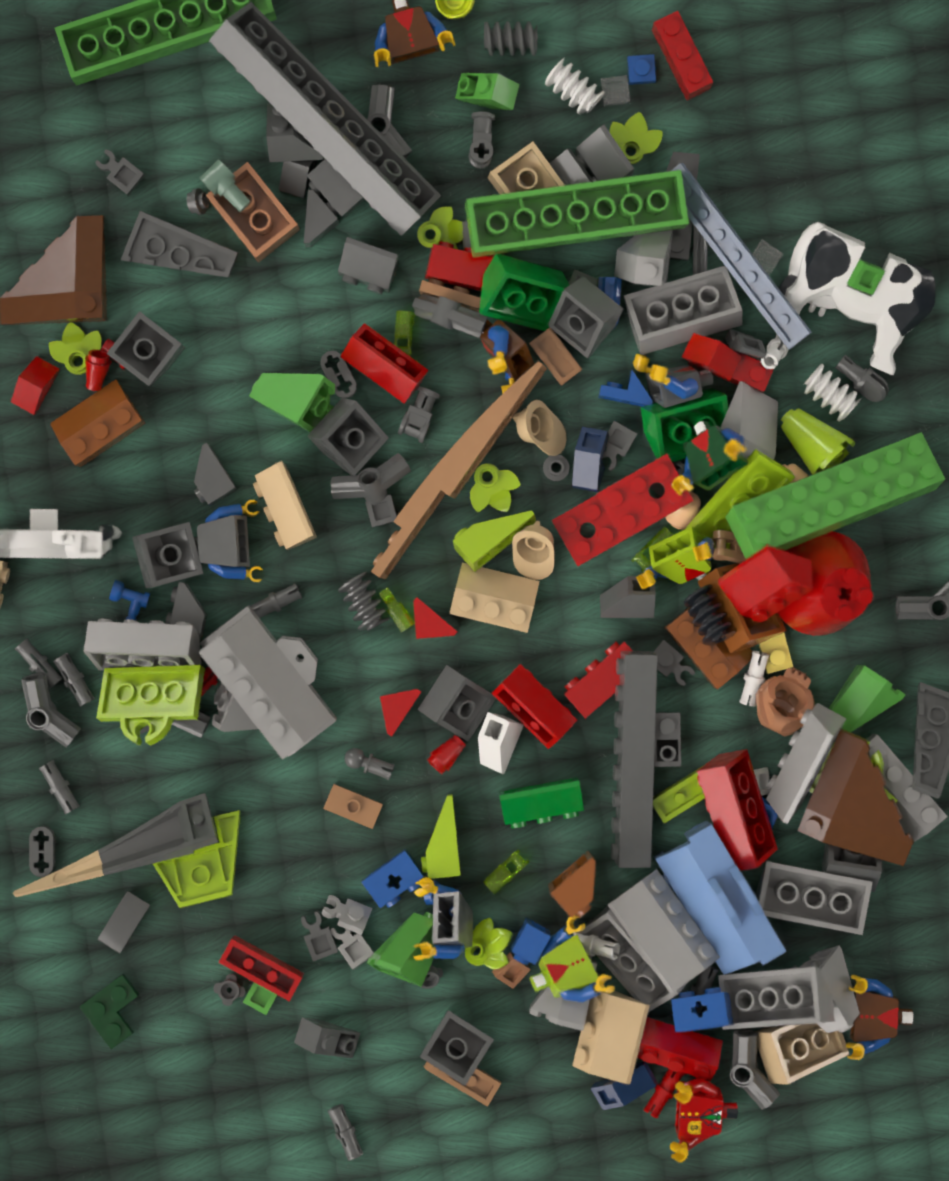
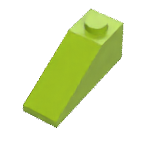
M531 510L476 523L468 529L463 528L454 537V548L471 569L476 572L509 546L517 532L522 531L526 526L534 525L536 522L535 514Z
M447 794L426 849V857H421L423 873H428L430 879L461 875L453 794Z

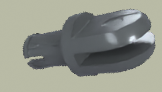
M846 354L835 367L836 370L843 373L853 382V389L868 400L880 402L887 396L889 392L888 383L870 367L863 369Z

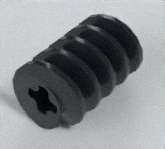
M712 584L695 590L683 602L685 607L690 608L688 611L689 616L695 617L693 620L694 626H701L698 629V634L705 636L702 640L704 645L721 643L736 633L735 631H726L732 625L731 622L722 623L721 621L727 616L726 612L717 613L722 604L712 603L717 594L707 593L713 587Z

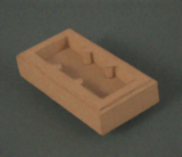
M550 327L529 343L561 386L582 370Z
M333 784L323 809L373 829L383 804Z

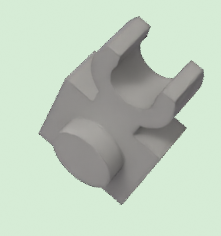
M329 895L326 903L332 905L334 909L324 907L321 914L326 918H339L338 926L362 935L372 908L347 899L346 904H342L336 896Z
M334 928L331 929L332 935L336 939L342 940L343 944L338 949L353 970L366 962L374 954V951L362 935L357 933L353 936L351 934L352 931L348 929L343 934H338Z

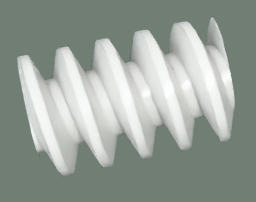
M563 58L549 73L545 85L549 87L555 84L553 88L555 94L563 91L561 95L563 101L571 98L569 102L571 108L579 104L577 109L579 115L586 111L589 113L605 92L601 91L595 94L597 85L593 84L587 87L589 78L585 77L579 80L581 71L577 70L571 73L573 64L569 63L563 66L562 64L565 59Z
M820 364L805 381L804 384L807 386L804 393L807 395L814 391L813 401L823 398L821 407L824 408L830 404V415L839 411L837 421L840 422L849 415L862 398L855 401L856 391L846 394L849 385L845 384L838 387L841 379L837 377L831 381L832 371L829 370L822 374L824 365Z

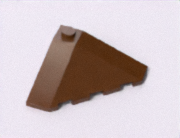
M103 215L76 216L70 223L69 229L61 237L58 236L44 250L46 253L35 265L32 263L19 277L20 281L9 292L6 291L0 297L1 325L107 322Z
M841 729L807 805L798 831L823 843L904 866L914 843L910 832L905 834L899 822L902 819V815L895 800H889L883 786L886 785L885 778L879 766H873L867 752L871 748L867 740Z

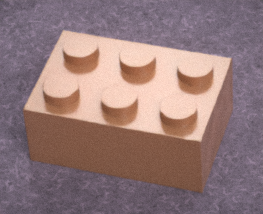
M247 162L233 173L235 176L234 180L236 181L235 185L251 201L242 212H239L224 196L214 195L211 191L206 196L259 263L300 229L287 210Z

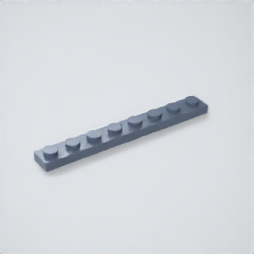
M684 163L678 164L671 171L681 170L689 219L788 349L793 348L811 334V330Z

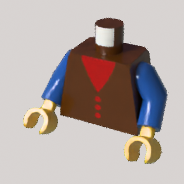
M392 0L395 13L385 16L386 23L379 27L375 40V66L379 67L378 63L380 61H387L388 66H391L395 63L439 52V46L441 51H445L444 44L452 43L453 46L456 44L452 33L447 31L443 23L432 13L424 12L421 6L410 9L408 0Z
M487 319L480 339L485 350L492 357V359H488V365L493 375L505 371V380L509 381V384L501 386L502 393H504L534 365V361L526 343L503 321L497 320L492 324Z
M852 975L851 978L856 980V985L848 989L854 992L860 1014L853 1022L852 1028H850V1038L857 1043H846L847 1048H853L852 1055L847 1056V1058L860 1060L865 1054L888 1044L891 1038L897 1037L898 1024L912 1025L913 1010L899 1008L898 998L893 996L892 990L879 980Z

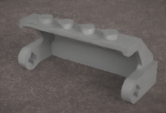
M249 605L200 642L203 649L199 651V654L282 759L294 754L336 722L337 717L311 685L316 678L318 658L302 638L282 636L276 640ZM302 654L304 658L300 659L297 655Z

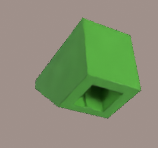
M461 73L455 99L491 109L513 110L520 84L498 73Z

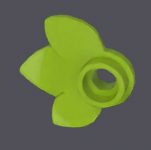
M640 112L631 116L625 126L618 122H612L609 130L631 165L638 163L644 154L653 153L662 140V131H648L646 121ZM629 147L634 148L636 151L635 155L629 156L626 153V149Z
M452 207L436 209L432 213L430 220L420 225L417 237L423 246L431 248L433 244L438 245V242L442 241L454 244V249H458L455 243L463 240V225L461 221L452 219ZM428 229L435 231L436 235L433 239H428L425 236Z
M70 322L63 332L62 341L49 342L50 354L55 361L65 364L69 372L75 375L86 373L85 357L89 351L93 349L101 350V335L98 330L85 335L77 325ZM77 357L83 359L81 366L74 365V360Z
M486 463L480 465L475 471V485L470 491L471 504L477 512L482 511L488 504L499 511L507 512L511 504L510 491L520 486L517 476L509 470H498L493 464ZM485 472L492 474L493 478L490 482H485L482 479V475Z
M491 918L482 920L473 930L472 947L465 949L466 960L474 966L484 964L490 969L504 967L509 963V960L503 951L510 943L513 933L507 929L494 928ZM480 948V953L474 956V951Z

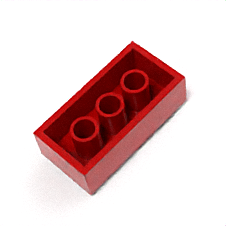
M744 749L718 754L697 770L698 784L702 788L706 799V809L711 815L713 828L739 871L758 868L778 850L748 750Z

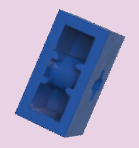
M404 849L362 880V884L380 908L384 905L390 908L401 899L399 894L406 889L412 892L420 886L415 882L422 879L424 873L407 849ZM392 874L394 877L400 875V886L397 887L395 884L390 886L388 884L390 881L389 875Z
M526 917L511 945V952L515 955L514 959L527 966L529 962L536 965L551 937L550 930Z
M721 988L705 989V995L695 996L694 991L678 994L679 998L671 999L676 1032H689L734 1025L729 993L721 992ZM701 1004L707 1006L708 1010L704 1011L703 1015L697 1013V1008H700Z

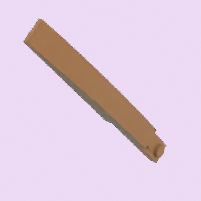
M538 361L510 386L473 423L431 471L393 521L401 529L392 534L388 541L390 545L384 553L381 552L375 558L372 573L379 578L386 579L444 496L447 494L454 499L458 496L547 370L542 363Z

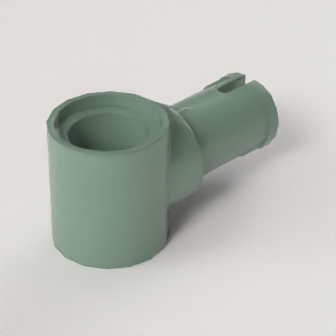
M219 159L199 177L214 195L224 196L239 212H242L251 203L246 195L235 185L234 174Z

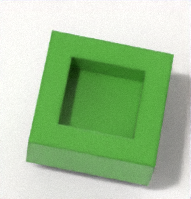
M859 259L847 284L852 288L873 295L885 270Z
M254 982L243 1003L267 1015L277 994Z

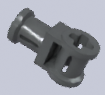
M474 112L471 114L474 126L468 158L473 167L482 169L487 167L492 160L491 129L492 121L495 120V114ZM479 149L483 150L484 158H478Z
M418 386L417 391L419 393L413 406L410 405L405 413L398 434H407L417 438L419 443H423L433 416L431 410L436 399L440 398V394ZM425 398H427L426 403H425L424 407L422 408L423 403H424V401H425ZM409 425L419 428L420 430L412 428Z

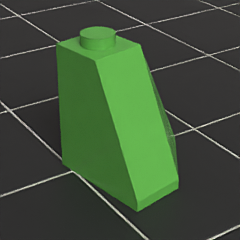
M262 373L260 378L254 383L249 397L306 431L311 432L334 407L330 405V395L335 394V384L321 374Z
M856 665L828 709L846 718L841 729L852 732L901 701L905 694L898 689H893V684L868 667Z
M414 912L377 949L366 964L377 971L422 987L434 958L431 956L427 959L415 960L414 956L421 955L422 952L419 947L413 946L424 942L430 943L432 947L434 946L432 943L433 914L425 912L423 916Z

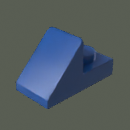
M633 370L630 372L627 390L622 389V384L607 382L606 386L601 385L598 398L640 407L651 405L653 402Z

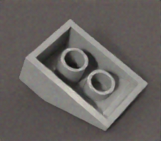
M739 382L721 428H729L744 437L746 451L742 453L746 459L757 449L774 460L776 455L778 401L744 382Z

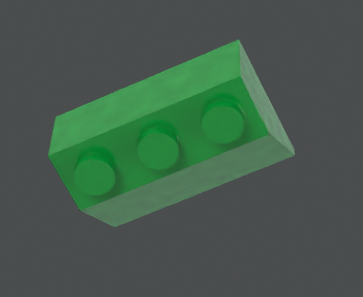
M496 253L483 274L479 312L484 316L546 331L549 328L548 324L563 290L569 286V283L562 271Z
M710 388L703 390V395L700 398L666 408L657 403L641 407L644 434L656 459L665 454H668L672 462L685 459L687 456L685 447L687 443L697 437L694 426L701 421H708L711 427L716 425L721 428L728 411L727 394Z
M577 777L499 792L505 825L510 824L511 828L527 826L526 821L535 819L537 824L553 821L552 816L562 814L563 819L579 816L578 811L584 810L580 782Z

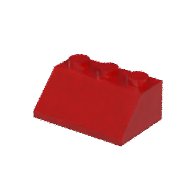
M767 545L719 578L718 585L740 615L751 618L756 622H763L813 589L811 560Z

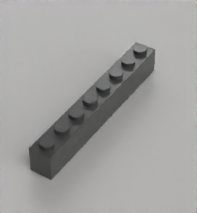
M621 651L620 658L616 659V673L620 674V685L615 687V699L619 701V712H615L614 715L615 728H618V738H614V754H618L617 765H613V780L617 781V791L612 793V805L616 807V817H612L611 821L612 833H615V844H611V859L615 860L619 868H651L657 655L653 651Z

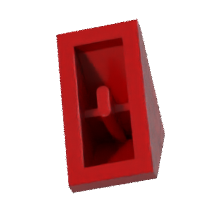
M693 333L681 358L730 381L742 356L721 341Z
M36 356L19 375L11 403L35 415L60 369Z
M416 597L413 601L416 639L455 636L458 631Z
M417 688L380 696L388 735L393 736L422 692Z

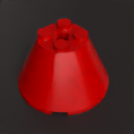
M832 531L784 550L811 560L813 589L786 606L783 610L777 612L779 617L794 630L813 636L832 634L849 625L871 603L873 593L871 591L870 567L862 549L849 537Z

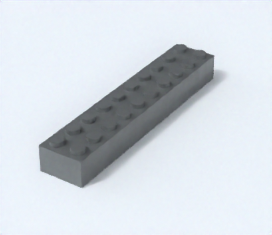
M249 2L226 19L209 41L215 46L216 50L235 67L236 71L243 75L254 86L255 90L262 94L273 105L274 109L282 114L292 124L293 128L312 145L313 149L320 153L331 164L332 168L339 172L350 183L351 187L359 192L369 202L370 206L388 222L390 227L401 236L441 197L422 175L252 2Z

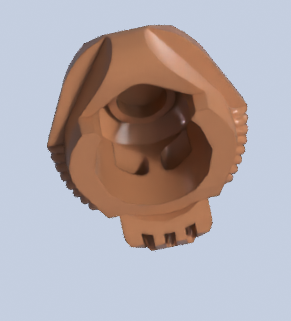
M794 667L788 668L783 676H773L762 683L755 694L757 715L761 725L783 736L792 735L804 726L800 723L807 709L812 710L815 707L814 696L811 690L808 689L811 679L806 676V673Z

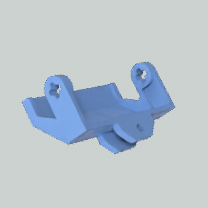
M708 821L701 822L686 831L684 835L688 841L665 853L662 851L654 856L663 872L661 876L669 887L673 889L681 904L720 958L715 962L723 975L755 964L758 961L764 965L786 952L755 895L733 862L712 824Z

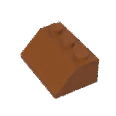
M116 379L50 423L60 444L74 465L80 468L146 424Z
M739 563L716 568L697 581L700 588L712 584L713 587L707 593L717 594L712 603L722 604L717 613L726 612L727 616L721 621L722 623L731 622L732 625L726 630L727 632H736L734 636L725 640L730 653L749 649L786 632L785 626L777 613L763 622H756L751 618L740 615L718 585V579L738 566Z
M687 608L664 628L712 687L718 690L751 661L753 651L749 648L730 653L725 641L714 645H704L702 640L705 636L698 634V629L701 626H694L693 620L695 617L689 616L688 611L690 608Z
M589 851L585 852L548 884L550 894L571 918L575 915L578 917L584 915L591 908L590 902L593 901L595 860Z

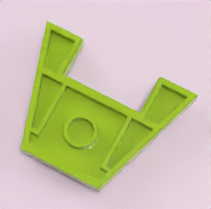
M240 810L214 817L220 843L196 849L193 854L153 863L179 908L233 895Z

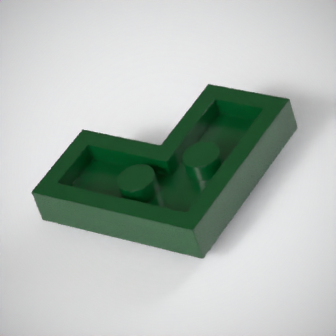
M122 974L79 1007L110 1049H113L133 1034L134 1031L119 1013V1010L138 997L139 994L126 976Z

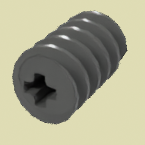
M517 21L514 29H512L510 23L506 22L504 28L501 29L499 22H495L493 29H490L488 22H484V51L487 48L490 56H493L495 49L498 48L500 55L504 56L506 48H509L511 56H514L517 48H519L521 55L525 56L527 49L530 48L532 56H535L537 53V25L533 29L531 22L527 21L525 29H522L521 23Z
M366 572L346 581L338 589L339 593L348 592L343 598L344 602H353L348 611L358 612L353 617V620L363 621L358 627L359 631H369L390 620V617L381 618L386 611L385 608H376L381 600L371 599L376 590L366 589L371 583V580L362 581L361 579Z

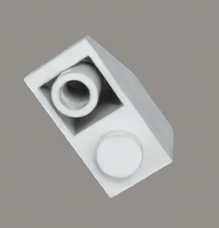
M488 712L478 736L480 764L505 774L524 725L503 715Z

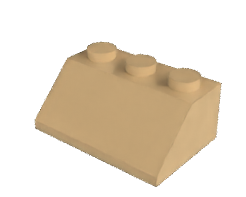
M531 142L496 167L488 176L489 181L499 194L565 186L534 142Z
M281 461L256 474L257 482L253 483L258 497H264L267 506L263 509L268 521H274L278 531H275L274 535L279 546L284 545L287 550H290L317 538L286 464Z
M462 562L449 614L528 633L540 581L483 567L474 572L467 563Z
M601 991L600 995L590 999L584 1029L580 1033L573 1066L592 1075L630 1084L650 1005L617 991L611 993Z

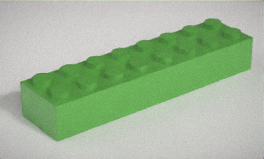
M137 0L55 27V31L71 79L77 86L210 42V38L226 19L249 2H252L270 22L277 20L271 0Z
M681 170L470 198L465 202L472 257L684 229L689 224Z
M921 432L737 504L728 512L726 519L747 560L767 545L784 551L932 492L942 484L945 477Z

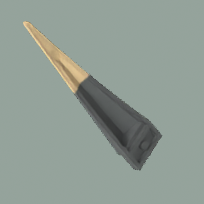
M203 793L179 801L114 842L52 874L15 890L13 895L20 897L193 854L196 849L218 843L206 794Z

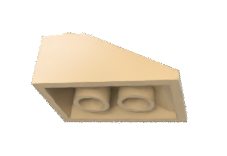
M817 1023L764 1027L756 1031L758 1033L757 1047L768 1080L772 1084H790L849 1055L843 1033L839 1031L827 1033Z

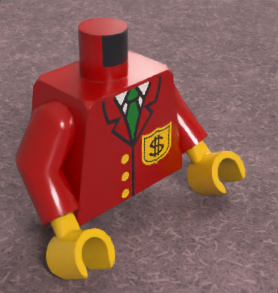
M696 1078L688 1082L678 1081L676 1084L677 1093L673 1095L677 1099L675 1129L680 1142H672L670 1149L675 1152L671 1155V1158L677 1162L685 1161L688 1157V1151L713 1135H719L722 1131V1119H737V1103L723 1102L720 1088L706 1079Z

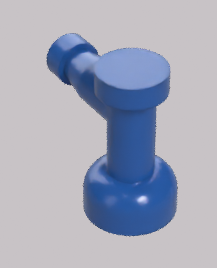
M115 580L109 600L117 602L123 598L131 601L126 620L137 621L136 617L140 608L147 607L151 593L145 592L143 594L127 589L122 581Z

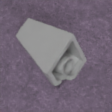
M673 230L633 236L617 249L614 276L638 284L655 286L665 284L668 279Z
M220 681L214 697V704L217 705L218 715L214 714L212 725L223 732L258 729Z
M839 945L816 952L809 957V961L799 967H818L832 993L835 1022L817 1023L827 1033L849 1030L860 1014L854 992L848 989L849 987L852 988L844 955ZM795 965L790 969H797L798 967Z
M588 955V957H589V959H590V961H591V963H592V965H593V967H594V969H595V971H596L597 962H596V960H593V959H592V956H589V955ZM547 987L542 989L530 1004L529 1013L537 1017H541V1013L546 1014L545 1018L549 1019V1022L583 1031L590 1000L580 1003L567 1001L562 997L555 998L550 988Z

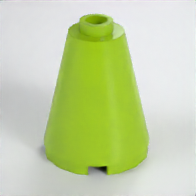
M800 408L795 411L790 409L781 419L783 422L781 429L812 475L839 465L849 454L846 450L848 445L850 444L852 447L855 445V441Z

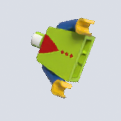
M691 526L650 546L651 566L643 574L636 576L642 589H646L656 583L655 579L657 577L669 578L678 584H683L694 578L702 579L710 573L712 568L711 559L713 558L714 541L709 537L702 540Z
M574 916L567 920V926L562 927L550 938L539 962L542 972L531 976L530 981L536 992L549 987L555 998L562 997L567 1001L583 1003L600 995L601 991L611 993L615 987H604V982L612 977L607 975L598 977L578 935L573 936V932H581L585 929V924H581L577 929L574 927L575 919L579 918Z

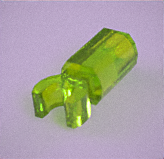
M388 587L379 593L389 608L387 612L401 633L415 624L402 602H397Z

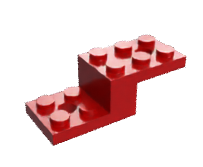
M668 454L628 475L552 520L577 566L694 501L686 489L679 496L671 486L679 474ZM653 483H660L664 486L665 493L661 498L656 499L650 496L649 488ZM589 522L595 526L596 532L593 537L585 538L581 535L580 528L584 523Z

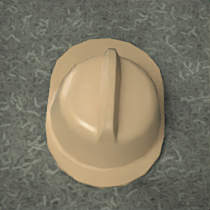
M534 400L530 402L527 408L513 416L518 435L523 441L536 444L543 452L551 456H556L564 450L566 445L564 426L559 418L542 401Z
M536 521L534 525L526 526L522 531L517 532L512 541L515 568L526 578L533 580L547 578L554 568V539L552 533L541 526L540 521Z

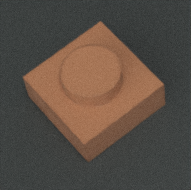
M509 952L507 955L509 963L500 969H494L492 972L497 979L513 989L531 969L529 966L514 959L515 955Z

